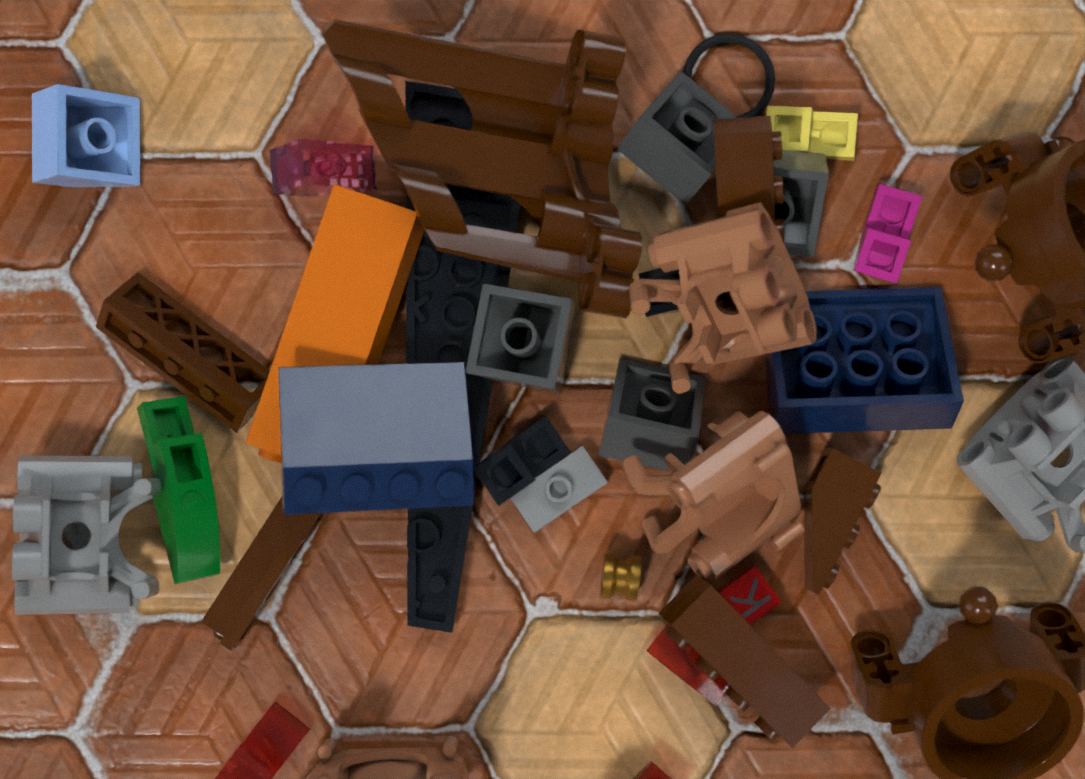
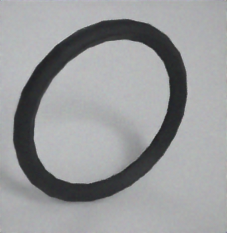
M727 33L710 37L696 46L688 56L683 68V73L690 79L695 62L700 55L708 48L717 44L735 43L745 46L754 52L761 60L765 69V90L755 107L737 117H757L764 111L774 92L775 73L768 54L759 44L742 35Z

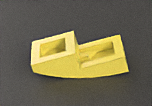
M767 106L766 116H770L772 132L781 131L782 150L825 154L826 159L855 161L858 113L813 112L812 107Z

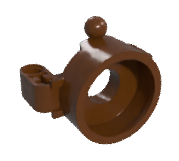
M1024 131L992 141L958 158L950 169L951 183L958 193L969 197L1003 185L1008 197L1007 220L995 230L997 244L986 245L976 254L974 261L976 272L987 281H1001L1010 274L1014 282L1019 286L1035 285L1050 299L1055 311L1054 314L1031 323L1021 330L1018 344L1022 354L1031 362L1045 363L1084 350L1085 139L1060 150L1055 139L1044 143L1036 133ZM1008 155H1011V156H1012V160H1011V161H1009V159H1008V157H1007ZM1079 324H1081V326L1083 327V330L1079 331V328L1077 326Z
M973 586L962 593L958 602L960 613L965 619L950 624L948 626V640L930 651L920 662L902 664L892 640L881 631L864 630L853 636L851 639L852 682L865 714L873 721L890 723L892 735L913 732L927 766L940 779H1035L1056 766L1071 751L1080 736L1084 722V708L1078 693L1085 690V633L1073 613L1061 604L1045 602L1033 607L1030 612L1028 632L1019 629L1009 617L996 615L998 604L996 596L985 587ZM1002 680L997 687L986 694L973 698H961L980 686Z

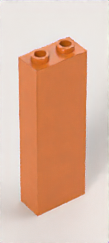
M333 184L245 442L260 448L259 456L281 463L278 367L379 364L424 233V228L418 220L416 211Z

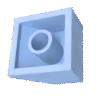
M61 84L32 93V183L73 188L140 186V98Z

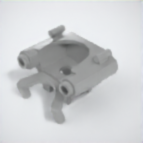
M1071 355L1055 359L1023 385L972 436L967 446L958 453L956 460L963 472L1024 540L1032 539L1034 542H1040L1048 538L1055 529V524L1053 523L1055 519L1049 511L1056 509L1067 546L1074 552L1085 553V525L1079 510L1080 505L1085 501V372ZM1069 445L1070 457L1067 462L1058 467L1052 466L1050 463Z
M19 455L17 473L18 495L14 496L13 532L19 533V542L13 543L12 580H15V615L130 613V607L139 606V598L145 599L159 593V581L153 575L127 562L120 549L118 535L121 522L127 512L153 499L161 492V480L159 478L142 479V463H133V456ZM111 492H122L111 498ZM72 522L85 524L91 532L90 542L86 547L79 550L68 548L62 541L63 529Z

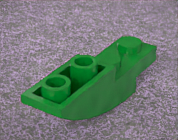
M185 396L142 402L137 407L154 478L161 480V492L153 498L174 583L176 585L217 576L220 574L219 526L213 480L202 433H194Z

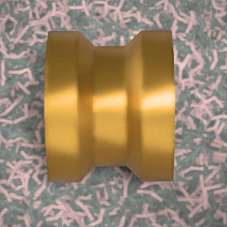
M605 553L602 566L600 598L610 599L613 595H623L628 601H637L641 557L630 556L625 560L617 559L614 554Z

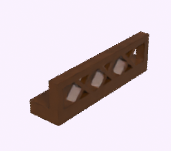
M139 272L103 300L96 324L97 329L236 433L248 423L254 407L260 401L270 370ZM138 290L152 301L153 308H138L128 301L127 298ZM163 320L179 321L187 327L188 335L172 334L164 328ZM199 347H214L222 353L223 362L208 361L200 355ZM235 373L250 374L261 384L251 393L236 382Z
M282 497L280 498L201 621L224 636L220 642L221 645L232 651L244 642L326 513L284 515Z

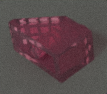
M298 139L269 150L273 194L309 197L330 195L333 184L357 192L377 189L374 150L371 145Z

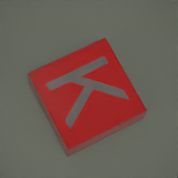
M751 565L717 591L749 625L781 603L780 599L754 565Z

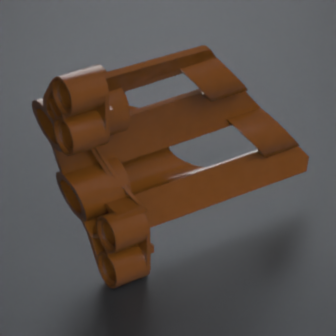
M336 19L326 27L321 34L330 54L351 86L360 108L359 112L391 173L398 177L416 210L419 222L437 251L578 282V305L581 312L627 318L631 312L629 286L634 282L632 278L633 272L636 270L640 260L642 236L639 231L621 229L618 210L615 204L610 201L607 166L611 162L613 154L612 122L616 114L619 97L616 81L621 73L625 58L626 44L624 38L578 29L574 34L566 64H560ZM387 74L453 86L463 96L470 108L473 118L472 128L467 130L409 119L404 104ZM446 185L508 195L523 206L540 226L538 235L532 236L465 224L462 214Z

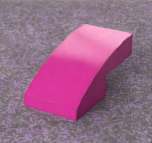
M877 183L859 242L853 267L854 271L890 282H898L911 240L908 238L923 196Z

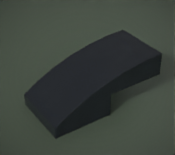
M542 415L477 464L473 471L498 506H500L536 480L535 477L571 451L548 418Z

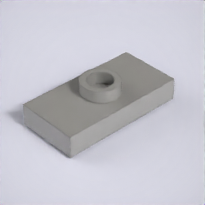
M581 446L535 478L534 482L510 499L535 533L608 482L585 448Z

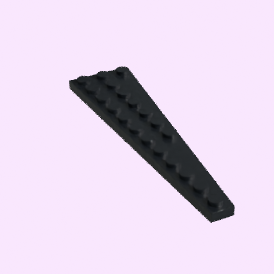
M405 81V109L409 119L467 130L472 128L473 118L470 108L463 96L455 88ZM446 185L462 214L465 224L517 233L521 205L508 195ZM407 194L406 208L416 211ZM424 230L407 280L406 363L463 361L466 372L483 284L508 288L511 267L437 251ZM465 373L474 468L481 460L493 380ZM473 471V499H474V497H475V491H476V485H477V479H478V476L475 474L474 471ZM473 506L408 509L407 626L453 632Z

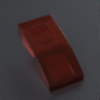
M667 623L646 651L718 707L726 696L724 692L730 686L721 676L713 682L694 663L700 655L690 645L684 651L681 650L664 633V630L669 626Z
M275 701L215 779H272L309 732L310 728Z

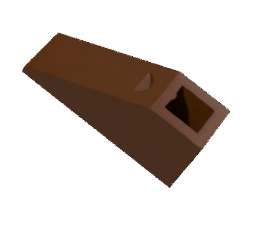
M834 448L823 449L804 486L805 588L818 595L823 587L828 589L834 582L840 568L836 561L843 547L849 549L854 543L860 530V525L856 522L863 508L869 509L874 504L881 489V485L877 484L881 475L880 472Z

